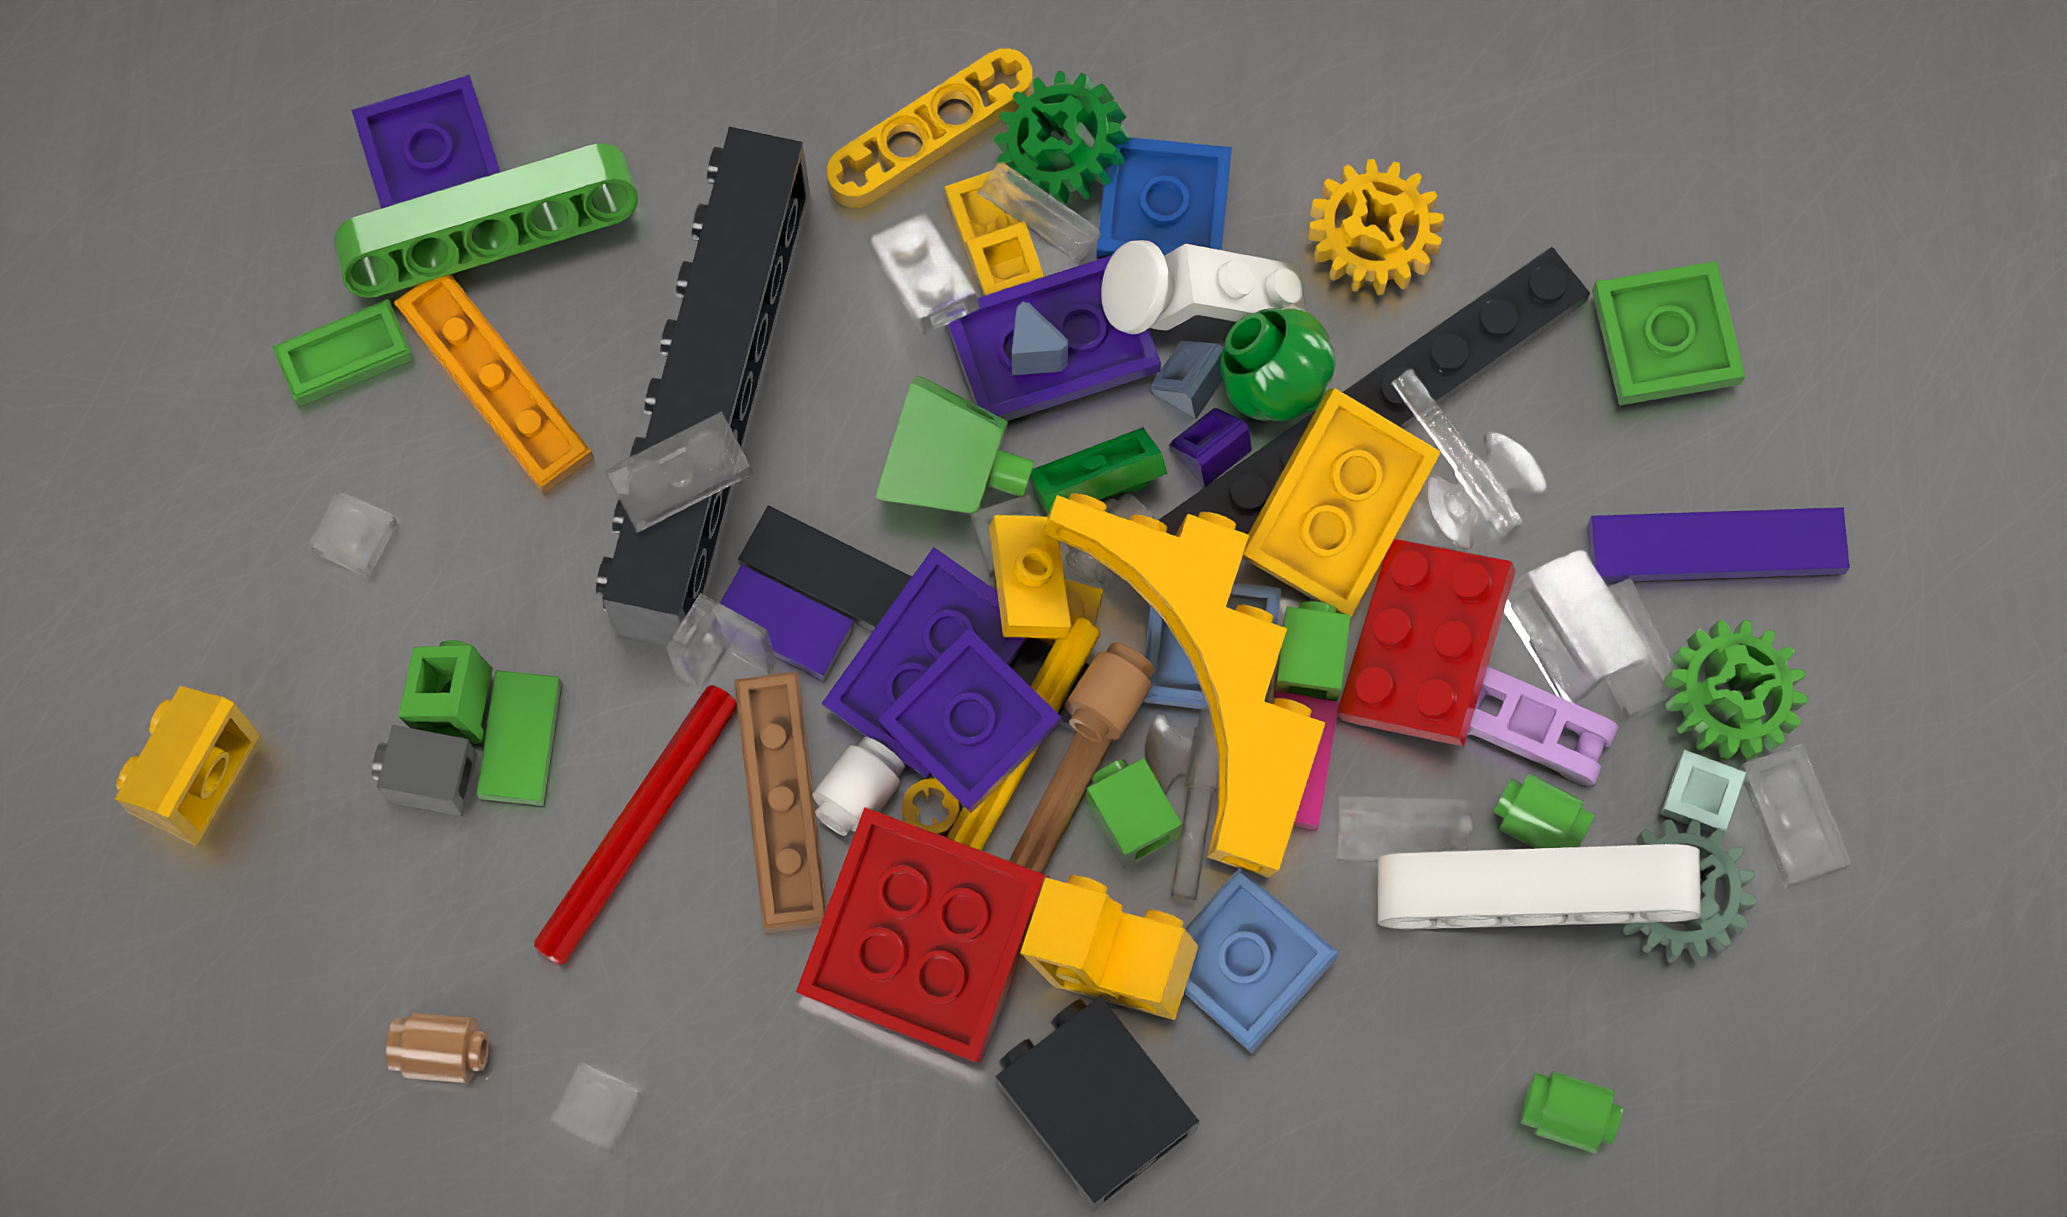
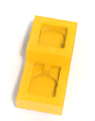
M1003 167L944 187L943 191L984 296L1044 277L1025 221L1022 222Z

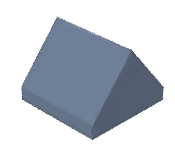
M1023 301L1016 309L1012 347V375L1062 371L1068 365V340L1031 304H1026Z
M1180 341L1161 369V372L1158 373L1152 382L1150 390L1156 396L1192 418L1197 419L1223 381L1220 374V357L1223 348L1217 343Z

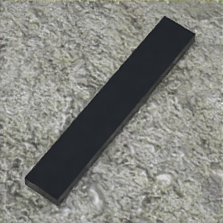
M769 505L738 558L740 566L743 565L853 620V622L871 631H874L912 578V576ZM1029 638L1009 666L1031 687L1053 646L1037 638ZM1088 663L1084 664L1058 711L1063 720L1060 725L1075 733L1077 731L1069 723L1072 716L1067 711L1065 702L1090 664Z

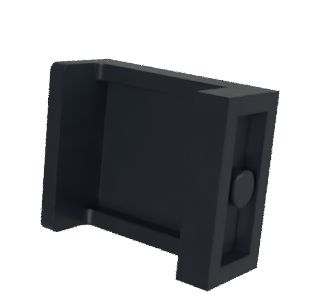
M1101 995L1089 1005H1086L1080 998L1063 1009L1050 1022L1055 1031L1037 1045H1034L1029 1038L1019 1043L999 1060L998 1064L1003 1071L995 1076L997 1088L1004 1096L1007 1095L1076 1183L1077 1192L1093 1212L1195 1133L1200 1122Z

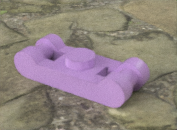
M1488 666L1467 735H1475L1553 769L1576 784L1593 787L1602 769L1598 760L1603 748L1612 746L1619 727L1616 723L1602 715ZM1485 695L1504 701L1497 717L1479 710ZM1563 728L1574 731L1580 736L1574 751L1557 744Z

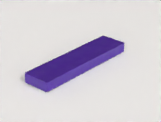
M1844 507L1594 515L1590 517L1588 522L1593 582L1846 574L1850 568Z

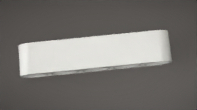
M1659 844L1398 853L1378 858V925L1387 928L1438 929L1679 922L1694 920L1701 916L1699 849L1688 845Z

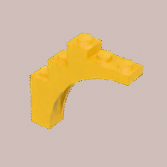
M1072 493L1069 499L1057 495L1042 533L1089 554L1130 583L1164 619L1191 661L1210 710L1218 754V804L1207 858L1266 878L1271 877L1279 871L1325 722L1311 718L1312 710L1301 703L1283 698H1275L1273 704L1264 701L1287 628L1273 624V615L1262 609L1249 605H1237L1236 610L1226 607L1249 535L1236 531V523L1229 518L1211 512H1200L1198 517L1187 514L1178 529L1177 535L1174 536L1166 533L1167 526L1156 519L1134 514L1131 515L1130 520L1105 512L1107 506L1093 497Z

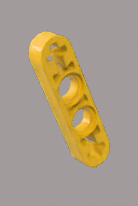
M1011 48L994 50L840 148L830 157L826 166L828 189L832 198L840 205L848 208L867 206L1000 121L999 115L1001 112L1017 110L1019 106L1012 95L1018 91L1029 97L1032 92V66L1028 58L1021 52ZM1001 70L1006 76L1017 73L1016 87L1010 89L1006 84L1002 83L992 88L995 85V72ZM976 84V85L978 86L979 93H978V91L973 87V85ZM986 91H988V107L983 106V102L980 97V95H982ZM960 99L966 101L971 106L973 113L966 122L959 125H951L939 117L938 111L940 106L948 100ZM901 131H909L920 137L923 144L915 155L899 157L894 155L887 146L890 138ZM873 149H877L883 166L889 171L883 172L880 162L873 165V155L871 152ZM851 167L853 171L859 173L867 169L865 171L866 184L860 187L853 181L843 184V170Z

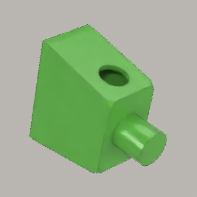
M916 376L910 384L875 498L952 511L978 513L988 486L1023 497L1035 461L999 450L1008 424L1003 418L926 378Z

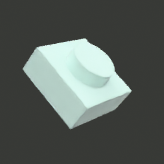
M1684 750L1680 755L1660 815L1687 825L1692 819L1699 820L1701 830L1713 833L1718 828L1726 832L1746 772Z

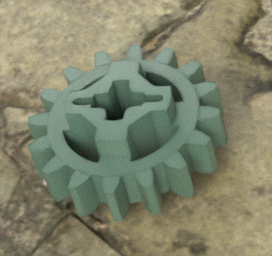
M1670 819L1665 820L1661 825L1659 839L1647 829L1640 832L1636 838L1638 845L1679 844L1696 847L1699 849V856L1704 858V860H1700V878L1703 879L1700 883L1701 916L1694 920L1674 922L1684 924L1689 931L1675 930L1663 925L1662 922L1627 923L1622 930L1625 935L1634 934L1639 930L1646 934L1647 937L1644 940L1642 951L1647 954L1658 943L1665 945L1667 961L1673 963L1679 958L1683 948H1688L1695 963L1701 962L1707 956L1708 942L1720 953L1726 950L1731 945L1726 930L1740 935L1749 924L1737 911L1751 910L1756 904L1757 897L1749 893L1742 892V887L1749 884L1755 878L1754 870H1738L1735 865L1744 852L1742 847H1735L1726 852L1720 847L1725 831L1718 828L1709 838L1700 836L1699 820L1695 819L1691 820L1684 833H1678L1674 822ZM1722 880L1725 890V902L1720 915L1718 913L1720 907L1714 900L1716 883Z

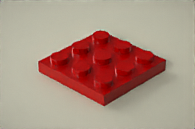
M864 807L796 993L965 1059L981 1063L1021 957L1020 952L1045 877L1050 878V876Z

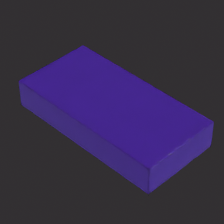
M743 565L740 566L711 617L712 625L825 681L854 629L853 620Z

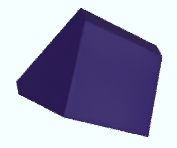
M1218 408L1210 410L1169 444L1172 452L1204 488L1252 451L1250 431L1246 422Z

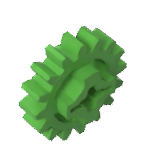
M1720 620L1709 629V635L1702 629L1697 630L1687 639L1689 648L1682 646L1673 654L1670 660L1679 669L1672 670L1664 678V685L1678 690V694L1673 696L1665 705L1669 711L1682 710L1685 719L1676 728L1680 734L1689 732L1692 729H1695L1700 734L1696 744L1697 750L1702 752L1714 742L1719 744L1721 760L1727 761L1736 754L1739 747L1747 761L1753 760L1762 753L1763 746L1773 751L1785 741L1782 732L1789 734L1799 726L1801 720L1792 711L1798 710L1808 701V696L1795 691L1793 686L1806 676L1805 670H1789L1786 661L1791 658L1795 651L1790 646L1777 652L1771 646L1774 641L1775 631L1769 629L1761 637L1752 636L1751 621L1743 620L1735 628L1734 632L1731 633L1725 620ZM1709 657L1711 662L1706 666L1709 678L1702 683H1697L1699 669L1705 658ZM1726 683H1728L1730 688L1733 689V691H1730L1729 688L1722 690L1720 689ZM1741 689L1742 692L1749 690L1752 691L1743 698L1742 693L1737 690ZM1769 697H1774L1771 713L1766 722L1762 724L1761 718L1766 715L1763 702Z

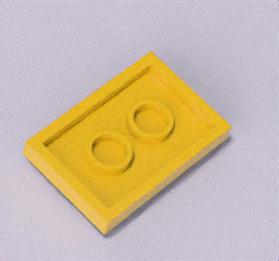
M1336 388L1328 389L1248 534L1249 537L1242 558L1316 602L1330 604L1337 609L1336 613L1350 615L1351 618L1441 451Z

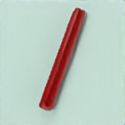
M709 685L699 697L535 939L534 947L542 956L559 965L567 961L736 711V700L727 691L717 686Z

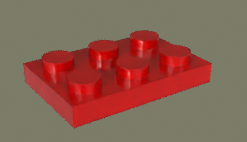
M1394 539L1385 554L1337 709V714L1341 720L1464 747L1516 573L1512 561Z

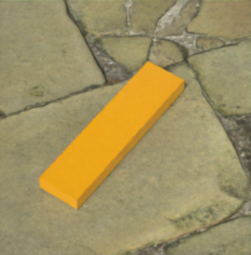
M451 274L418 284L394 302L398 312L543 494L594 458L591 449Z

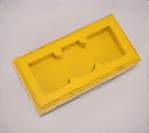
M994 515L989 525L1003 637L1066 639L1071 629L1059 540L1042 533L1047 517Z

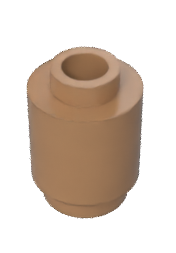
M1111 643L1106 652H1098L1065 702V707L1072 716L1069 720L1070 725L1078 733L1095 742H1102L1104 738L1119 739L1152 689L1150 678L1155 672L1152 663L1138 651L1121 643Z
M412 1012L408 1018H394L391 1022L386 1042L387 1067L391 1071H401L406 1079L468 1084L472 1080L474 1072H482L486 1066L489 1049L487 1032L479 1031L478 1022L474 1017Z

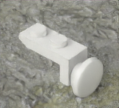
M1150 241L1127 242L1117 249L1108 262L1101 288L1102 305L1106 318L1116 329L1128 334H1139L1148 328L1168 331L1195 315L1237 322L1248 314L1267 308H1295L1306 312L1299 265L1190 244H1184L1164 256L1161 250Z

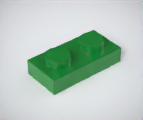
M1144 427L1033 468L1029 480L1033 493L1047 515H1049L1057 495L1069 499L1070 494L1077 493L1100 500L1118 492L1129 493L1140 490L1148 485L1150 480L1168 473L1162 452Z

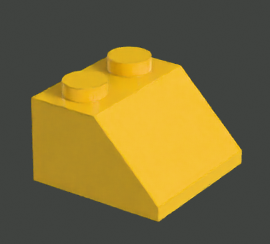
M179 686L172 700H164L156 709L149 725V733L152 735L140 755H133L123 766L116 783V788L119 791L114 799L129 814L197 847L259 739L260 734L234 702L218 695Z

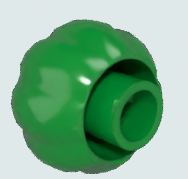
M1267 308L1244 316L1230 329L1220 357V374L1229 400L1239 412L1247 417L1262 421L1273 420L1282 422L1293 420L1303 413L1315 410L1327 392V386L1333 378L1336 366L1334 350L1331 346L1329 335L1322 324L1311 313L1295 308Z

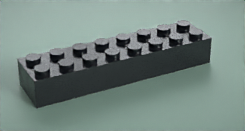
M730 126L724 147L715 146L710 156L707 183L713 184L708 205L699 203L694 215L691 237L693 241H698L693 262L683 261L679 271L676 297L682 299L677 320L668 319L663 330L660 355L667 357L662 378L653 377L647 389L644 413L651 416L645 438L637 436L633 442L628 473L635 475L629 498L620 496L617 502L612 523V533L619 535L613 558L604 556L596 581V594L603 595V612L608 613L616 635L690 651L810 192L803 142Z

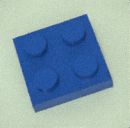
M1130 137L1129 142L1115 146L1125 161L1123 165L1108 164L1105 169L1111 182L1108 186L1104 185L1096 259L1111 256L1125 243L1139 240L1154 243L1164 256L1184 244L1222 250L1232 147Z

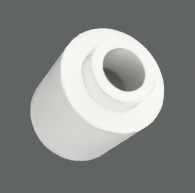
M863 737L857 746L849 745L812 794L814 801L819 806L815 811L816 816L827 827L838 834L846 836L850 830L855 832L864 807L880 812L901 784L898 777L905 769L903 762L889 748L870 737Z

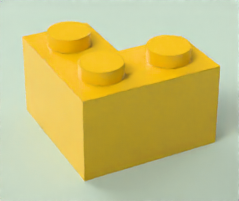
M1070 875L1067 883L1045 877L1020 953L1054 988L1095 999L1101 995L1106 1002L1175 1020L1199 947L1185 928H1182L1184 922L1173 915L1156 910H1146L1144 918L1122 912L1123 906L1112 900L1106 893L1107 887L1086 877Z

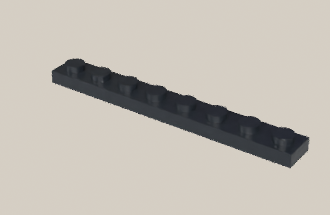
M1551 246L1342 393L1402 429H1406L1585 304L1590 292L1553 246ZM1316 410L1161 517L1158 521L1167 526L1166 533L1176 536L1187 514L1198 517L1200 512H1211L1235 522L1236 531L1249 534Z

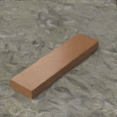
M798 671L734 679L764 932L767 934L820 927L827 909L815 802L812 797L813 785Z

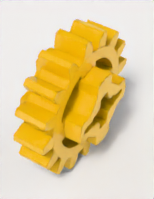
M1368 159L1365 173L1360 175L1349 164L1345 165L1341 174L1342 184L1340 185L1338 182L1327 178L1323 182L1321 192L1324 199H1313L1310 216L1316 220L1309 224L1308 239L1321 241L1315 248L1314 259L1316 262H1325L1330 259L1333 261L1329 276L1333 281L1341 278L1345 273L1352 276L1351 291L1358 292L1363 286L1364 281H1373L1377 295H1384L1387 280L1394 279L1400 288H1408L1411 279L1410 269L1424 276L1428 272L1431 262L1428 255H1438L1442 238L1435 233L1442 230L1444 214L1431 212L1435 208L1438 195L1435 191L1423 194L1418 192L1422 179L1418 172L1410 176L1406 181L1400 178V163L1394 161L1387 173L1378 172L1375 160ZM1346 203L1349 207L1347 213L1349 217L1342 220L1341 227L1336 229L1335 217ZM1365 222H1371L1372 225L1365 227ZM1416 225V239L1410 248L1405 250L1403 247L1405 241L1403 236L1409 233L1411 226ZM1386 226V233L1381 232L1379 228Z

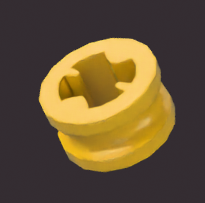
M935 778L923 779L914 783L905 792L902 800L904 822L944 837L948 836L960 814L959 801ZM929 796L941 797L943 799L942 811L947 817L939 824L934 817L932 818L933 825L920 823V810L915 805L918 800L924 797L926 802L929 803Z

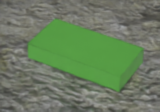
M389 299L272 346L298 407L414 360Z
M495 671L477 789L479 799L544 806L562 685L558 676Z

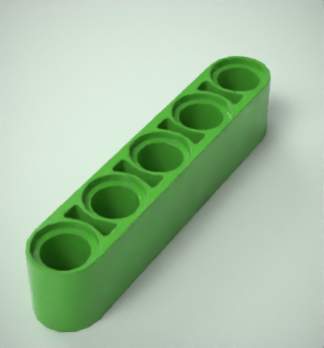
M593 144L353 217L343 222L336 230L334 246L343 283L348 291L360 297H378L619 223L627 219L635 211L638 204V192L622 151L610 144Z

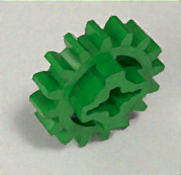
M1057 71L1054 85L1048 87L1037 77L1033 79L1035 93L1027 97L1023 93L1016 91L1012 95L1019 106L1016 112H1001L999 115L1000 120L1008 128V132L994 135V142L1003 152L997 158V162L1000 167H1003L1005 173L1010 175L1008 179L1020 193L1028 190L1037 203L1043 204L1051 192V195L1060 206H1066L1070 192L1075 190L1084 200L1091 198L1089 187L1091 182L1096 179L1099 183L1106 186L1111 182L1105 171L1108 164L1123 165L1125 161L1115 146L1130 141V135L1123 125L1120 124L1127 118L1126 114L1117 101H1114L1115 98L1103 83L1095 87L1094 83L1085 73H1081L1073 85L1063 71ZM1055 131L1061 138L1065 136L1073 144L1068 145L1062 139H1056L1052 136L1051 132Z

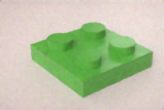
M1717 261L1595 281L1592 293L1619 405L1742 384L1746 376Z

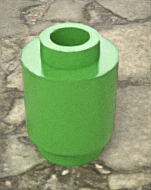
M1528 773L1523 784L1512 778L1510 779L1493 812L1505 818L1499 828L1500 831L1534 849L1580 847L1595 817V814L1582 808L1584 801Z
M1552 1071L1550 1076L1535 1072L1526 1093L1520 1116V1124L1533 1127L1534 1135L1596 1154L1601 1142L1613 1144L1621 1122L1623 1106L1613 1103V1089Z

